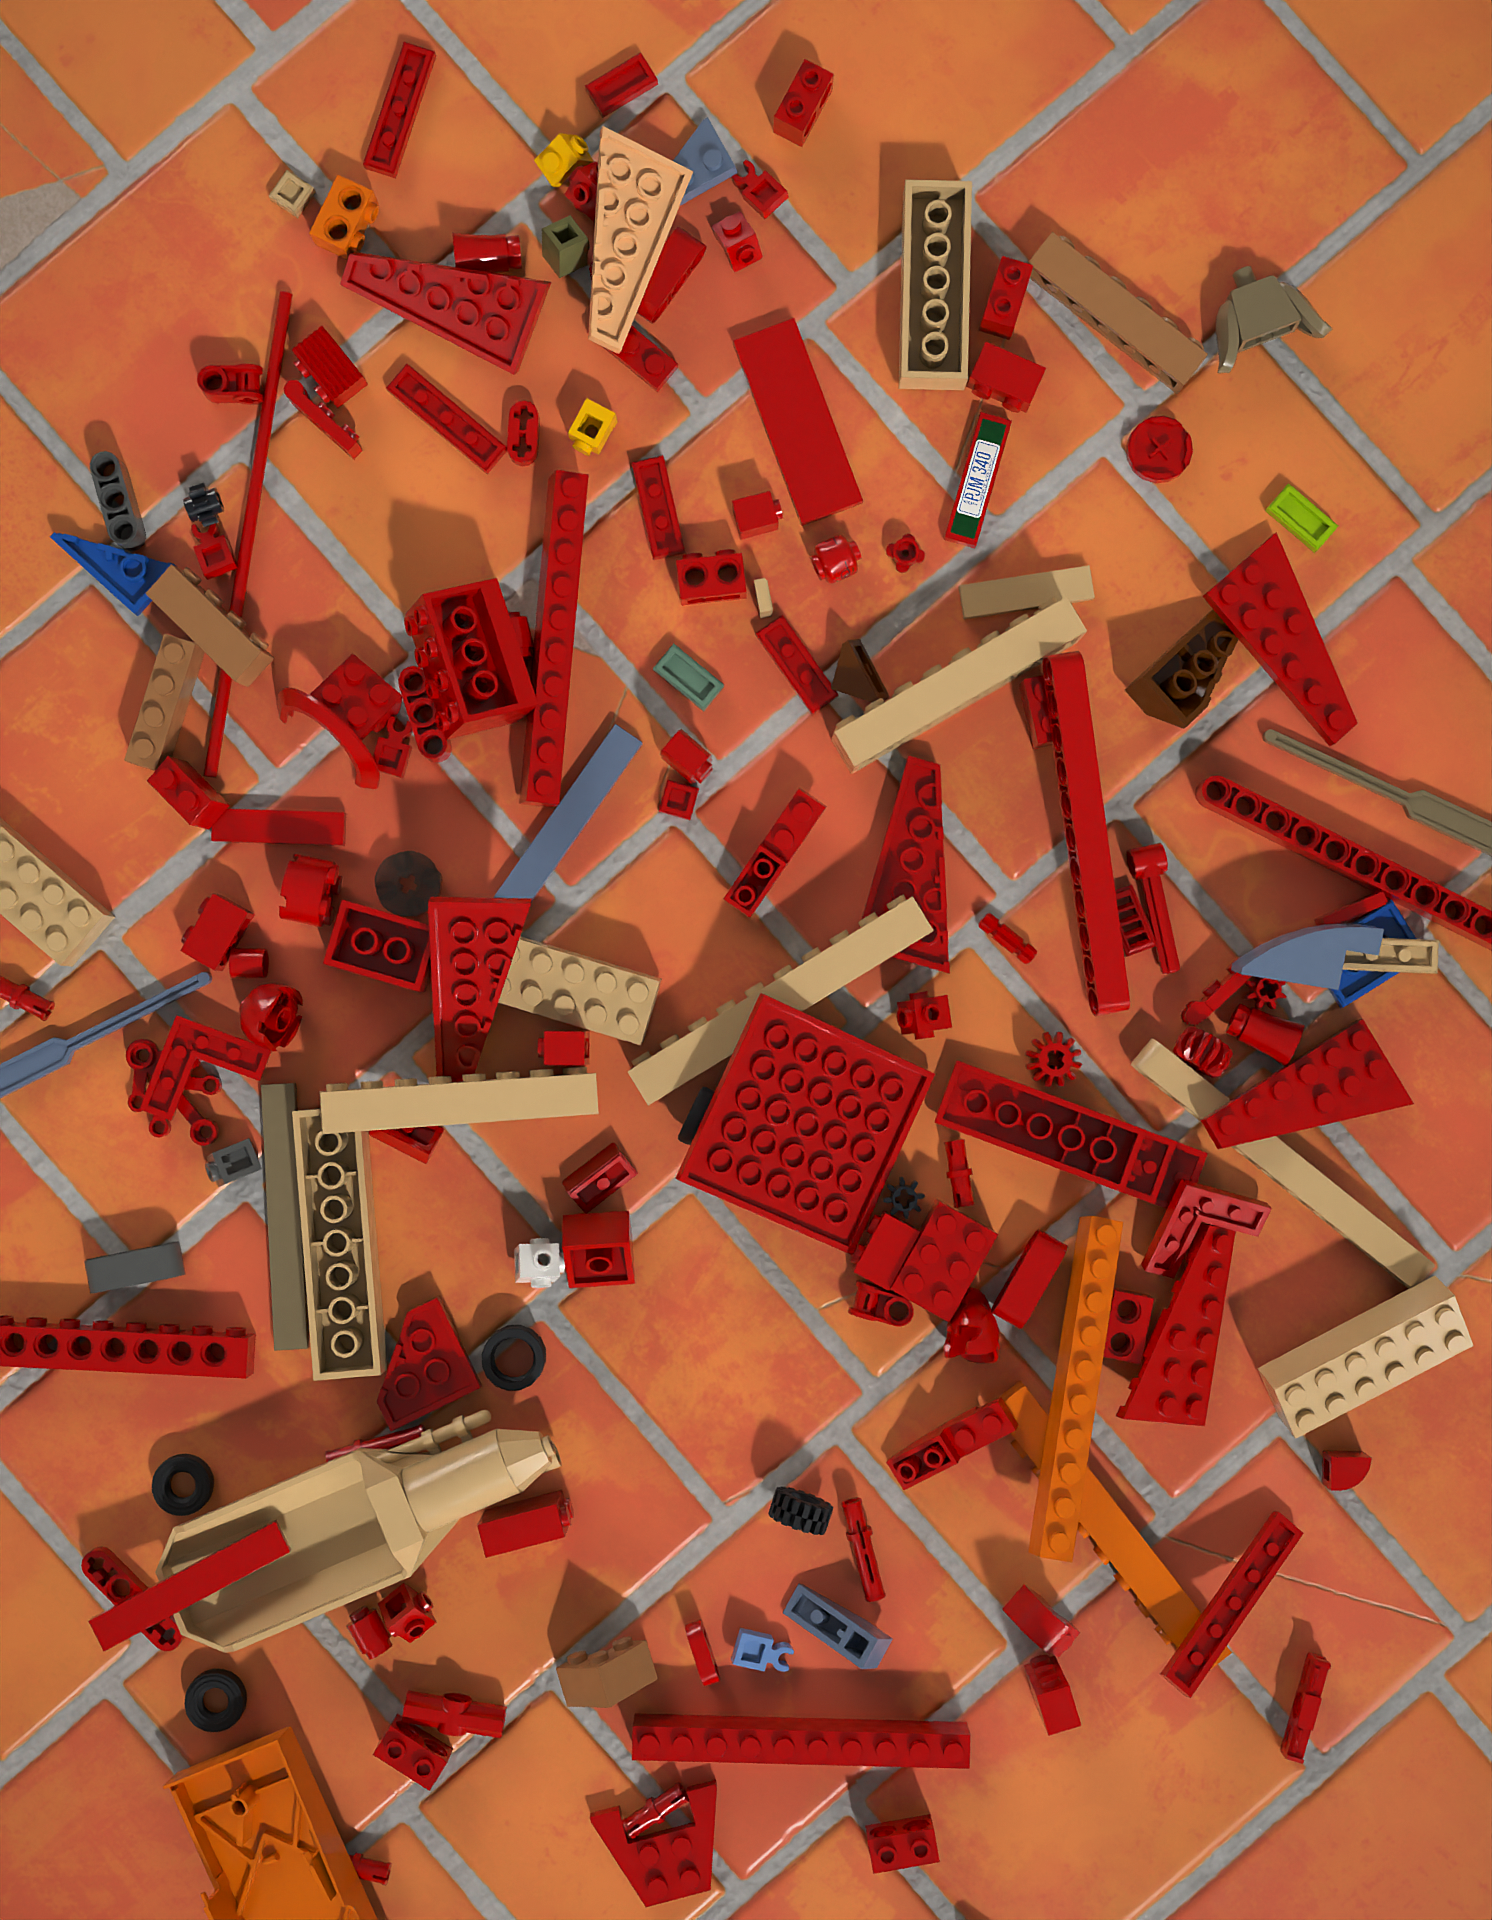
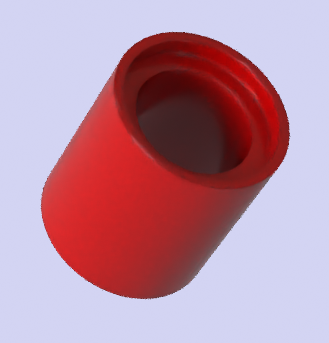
M231 949L229 955V973L231 978L267 977L269 967L267 949Z

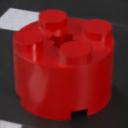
M294 854L293 858L295 861H289L282 882L280 896L285 897L286 907L279 906V916L284 920L318 927L323 925L330 926L335 908L331 906L333 894L339 895L342 887L343 877L338 875L339 866L332 861Z

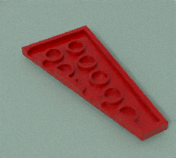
M353 252L349 254L340 285L514 375L521 366L551 282Z
M1276 532L1202 597L1329 746H1332L1355 727L1358 722Z
M908 756L862 919L874 912L880 917L889 911L887 904L901 895H904L906 899L913 896L934 931L893 955L892 958L950 974L940 764Z
M1359 1019L1200 1121L1217 1149H1223L1413 1105L1414 1103L1364 1019Z
M1201 1223L1185 1259L1187 1267L1180 1281H1175L1171 1290L1175 1294L1168 1309L1163 1308L1142 1355L1144 1359L1138 1377L1132 1378L1128 1387L1131 1390L1125 1406L1120 1405L1116 1417L1126 1420L1205 1426L1236 1231Z

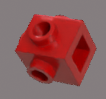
M596 161L584 167L580 165L571 173L568 179L570 185L564 194L578 211L587 215L592 221H595L598 178V163Z
M928 991L910 993L908 994V1001L897 1002L898 1011L896 1017L901 1029V1035L914 1034L915 1040L935 1037V1030L952 1028L948 995L929 997Z
M402 1583L377 1603L389 1633L394 1637L400 1636L409 1643L421 1637L425 1631L437 1623L431 1611L434 1607L431 1599L423 1591L418 1593L405 1583Z

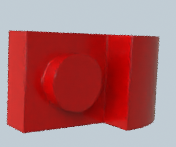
M1025 1584L1002 1608L1018 1628L1049 1655L1052 1653L1059 1658L1064 1651L1071 1647L1075 1638L1080 1634L1079 1630L1072 1623L1056 1613L1039 1594Z

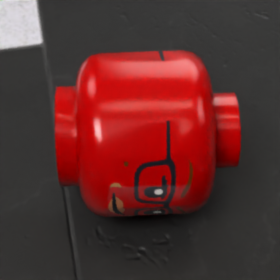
M837 535L817 544L814 547V555L810 556L819 579H825L831 584L857 573V560L862 559L856 542L854 540L848 542L843 535Z

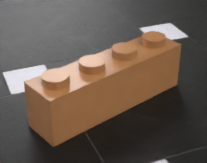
M171 564L145 594L235 682L249 687L274 659L266 651L269 645L256 633L253 632L250 635L243 628L246 622L231 610L227 613L221 607L224 601L211 589L205 591L199 585L202 581L201 578L191 569L186 567L182 570Z
M168 634L163 635L124 761L155 771L167 756H173L205 654L196 643Z

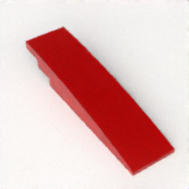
M958 1060L934 1123L1166 1209L1181 1179L1195 1183L1198 1182L1208 1153Z

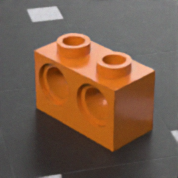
M337 174L309 232L315 245L347 260L349 254L360 252L365 242L364 233L369 223L373 224L379 213V203L374 192ZM351 201H362L358 208L354 210L347 209ZM340 229L347 230V234L343 238H333L336 231Z

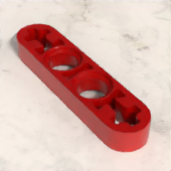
M96 1547L82 1559L81 1567L84 1575L114 1605L148 1588L107 1547ZM102 1557L105 1560L102 1564L103 1568L95 1570L92 1566L95 1563L94 1559ZM115 1569L117 1573L111 1576L106 1582L103 1578H105L109 1572ZM122 1578L129 1582L131 1589L128 1595L122 1596L116 1593L114 1590L116 1579ZM173 1615L162 1620L154 1629L149 1627L142 1631L162 1651L174 1650L185 1638V1636L180 1634ZM173 1628L175 1630L173 1638L165 1640L163 1638L165 1630Z

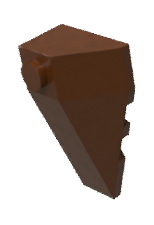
M1212 609L1135 679L1125 691L1146 715L1184 729L1208 707L1211 700L1210 695L1215 684L1220 681L1223 674L1221 671L1227 658L1232 655L1238 638Z

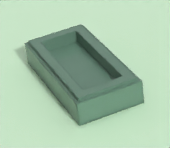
M674 643L653 668L654 672L703 712L725 687L723 683Z

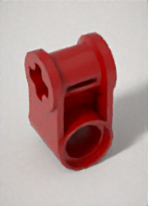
M208 365L198 373V386L212 403L255 405L263 402V395L260 394V376L263 375V368L259 365ZM217 378L223 380L220 388L208 390L210 381Z
M856 1280L855 1285L858 1289L853 1307L848 1309L849 1314L897 1327L905 1326L912 1320L914 1308L910 1300L876 1284ZM867 1294H869L866 1307H863ZM897 1301L905 1303L908 1306L907 1314L901 1318L893 1317L889 1313L891 1304Z

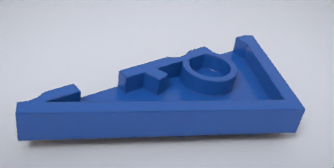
M54 532L50 536L51 539L137 616L152 602L145 593L172 564L150 559L144 555L132 554L101 543L97 544L82 540L68 534Z

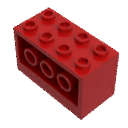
M497 578L424 593L406 612V617L404 618L407 634L413 638L416 647L414 651L415 660L418 667L423 668L426 677V694L430 700L433 699L437 711L435 713L438 729L443 731L446 740L517 723L539 705Z

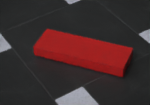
M664 455L632 462L653 560L684 554L685 548Z
M783 615L755 633L760 643L811 715L839 697L837 691L831 689L832 684Z

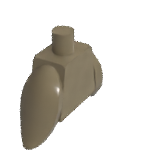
M1251 266L1243 267L1232 275L1237 288L1229 293L1216 316V340L1219 355L1218 373H1230L1239 352L1295 332L1296 328L1314 338H1323L1333 329L1320 317L1301 291L1293 285L1279 282L1272 275L1257 281Z

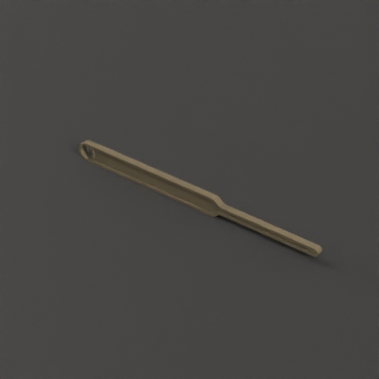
M1269 729L1263 733L1262 739L1264 742L1402 805L1407 818L1492 857L1491 821L1427 791L1420 790L1408 793L1275 730Z

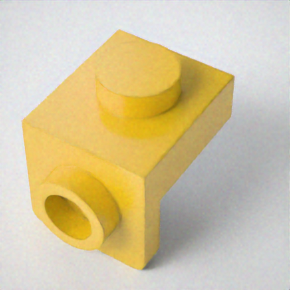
M559 133L534 161L551 186L560 187L578 166L588 165L593 162V159L587 152L589 150L588 145L580 136Z

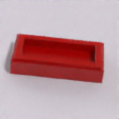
M640 52L585 85V88L602 118L657 86L658 79Z
M1383 891L1372 893L1318 917L1314 921L1316 926L1343 924L1385 905L1388 901Z

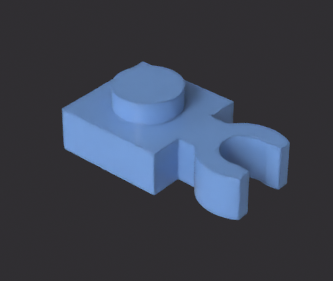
M740 1628L731 1661L733 1665L759 1671H765L767 1663H772L778 1671L785 1672L789 1670V1666L786 1661H780L778 1658L783 1653L793 1654L794 1649L787 1642H779L773 1645L774 1639L770 1634Z

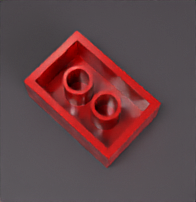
M342 900L323 964L414 991L425 992L431 975L429 925Z
M936 1198L919 1228L920 1234L890 1290L943 1320L950 1322L998 1234Z

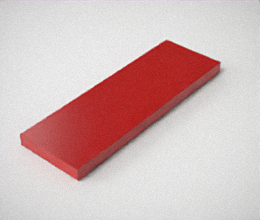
M795 318L733 340L735 351L801 526L863 504L861 493Z

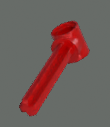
M1161 843L1129 849L1126 853L1129 872L1133 879H1141L1151 929L1158 945L1156 946L1160 970L1162 974L1177 972L1180 970V964L1160 876L1168 870L1165 849Z

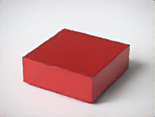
M667 779L659 812L691 821L699 788Z

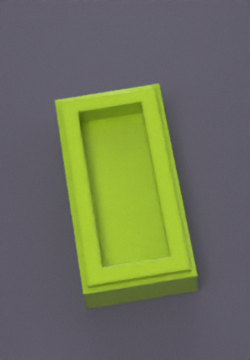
M1289 483L1265 510L1314 553L1318 551L1338 527L1334 521Z

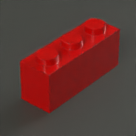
M1039 1655L1032 1658L1029 1664L1023 1665L1035 1705L1048 1736L1082 1726L1070 1685L1056 1656Z

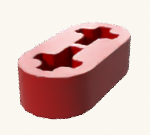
M525 400L518 401L510 408L507 437L509 457L512 462L522 467L529 466L537 458L540 427L538 410L534 404ZM522 410H528L529 416L533 417V419H527L526 430H521V422L516 418V416L522 415ZM521 437H526L527 448L531 449V451L525 452V457H519L518 452L514 451V448H520Z
M702 1620L686 1624L687 1639L703 1686L719 1682V1670Z

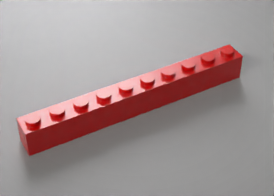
M555 470L548 479L530 678L539 705L527 714L519 804L551 808L559 805L588 474Z
M635 1713L632 1732V1760L970 1769L971 1735L967 1722Z

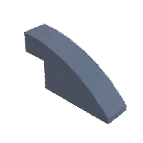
M1350 923L1325 924L1303 928L1283 934L1259 945L1232 963L1231 970L1243 975L1339 990L1346 950L1379 956L1384 929L1370 925Z

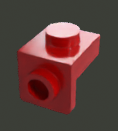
M740 211L711 226L714 236L726 252L734 272L762 259L763 255L756 233Z

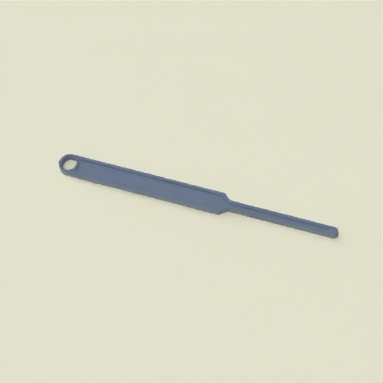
M201 972L68 1040L53 1037L1 1063L0 1099L70 1064L75 1051L212 982V975L208 972Z

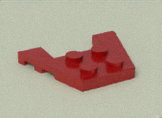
M716 1780L687 1787V1795L694 1822L642 1835L634 1839L628 1838L622 1824L623 1816L620 1805L590 1814L592 1825L645 1907L711 1890L717 1798Z

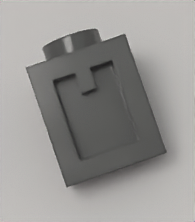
M249 1138L213 1152L206 1157L208 1161L205 1164L207 1175L211 1182L216 1181L218 1187L262 1169Z

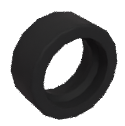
M507 1325L497 1330L485 1343L481 1354L482 1368L487 1379L496 1387L507 1391L522 1390L531 1386L541 1375L546 1363V1348L541 1337L531 1328L523 1325ZM509 1338L524 1340L533 1351L534 1361L531 1369L519 1377L504 1375L495 1363L497 1347L502 1341Z

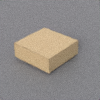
M286 170L269 194V198L298 218L316 191L314 187L289 170Z
M765 578L754 580V590L760 619L771 617L773 607L768 581Z

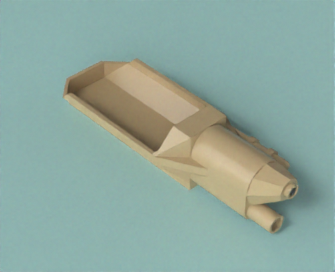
M482 1410L468 1417L461 1415L452 1420L453 1423L435 1431L432 1428L421 1432V1437L390 1450L359 1448L173 1527L155 1573L160 1582L277 1520L291 1548V1552L173 1615L181 1635L224 1653L234 1652L411 1577L460 1518L523 1492L541 1474L562 1466L559 1452L549 1435L543 1437L540 1432L495 1429L473 1438L470 1430L488 1423L491 1420V1413L488 1410ZM455 1436L461 1438L462 1444L443 1452L441 1451L439 1443ZM425 1449H427V1450L429 1451V1452H420V1451L425 1450Z

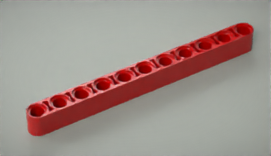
M1079 651L1048 655L1043 658L1042 670L1087 996L1091 1012L1094 1016L1129 1010L1130 995L1085 664Z
M1219 775L1211 776L1200 782L1196 787V799L1203 807L1375 893L1383 891L1387 899H1392L1393 902L1492 951L1491 910ZM1208 784L1218 786L1220 790L1218 800H1212L1208 797L1206 792ZM1239 798L1245 799L1249 803L1250 810L1247 815L1240 814L1236 809V803ZM1269 813L1275 814L1279 819V826L1276 830L1270 829L1266 824V817ZM1298 828H1303L1308 833L1309 839L1306 845L1300 844L1296 839ZM1328 843H1333L1338 849V856L1335 860L1330 859L1326 854L1325 849ZM1359 857L1363 858L1368 866L1367 872L1364 875L1360 874L1355 866L1356 860ZM1389 872L1397 878L1395 889H1390L1386 885L1385 878ZM1418 887L1426 892L1427 898L1424 904H1420L1415 898ZM1448 902H1451L1456 908V915L1453 919L1447 917L1445 913V907ZM1478 917H1481L1486 924L1483 934L1477 932L1475 928V922Z

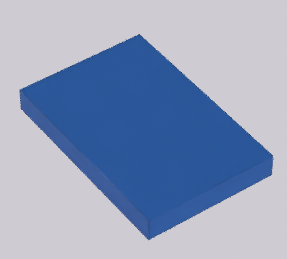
M1392 899L1387 900L1388 902L1385 905L1368 912L1351 923L1384 929L1382 938L1416 939ZM1342 970L1339 990L1329 989L1339 1007L1344 1008L1400 972Z

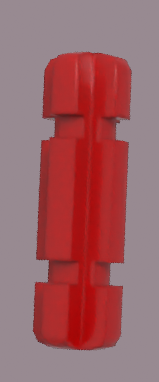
M987 913L979 922V928L987 934L991 933L995 941L1010 953H1016V957L1024 964H1029L1036 956L1037 950L1029 943H1023L1024 939L1004 923L1002 925L998 923L999 919L993 914Z

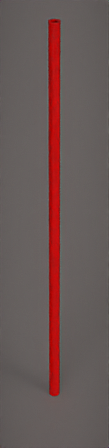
M280 291L237 559L238 568H236L229 610V612L232 610L241 618L293 294L285 291ZM221 667L203 775L211 778H217L232 678Z

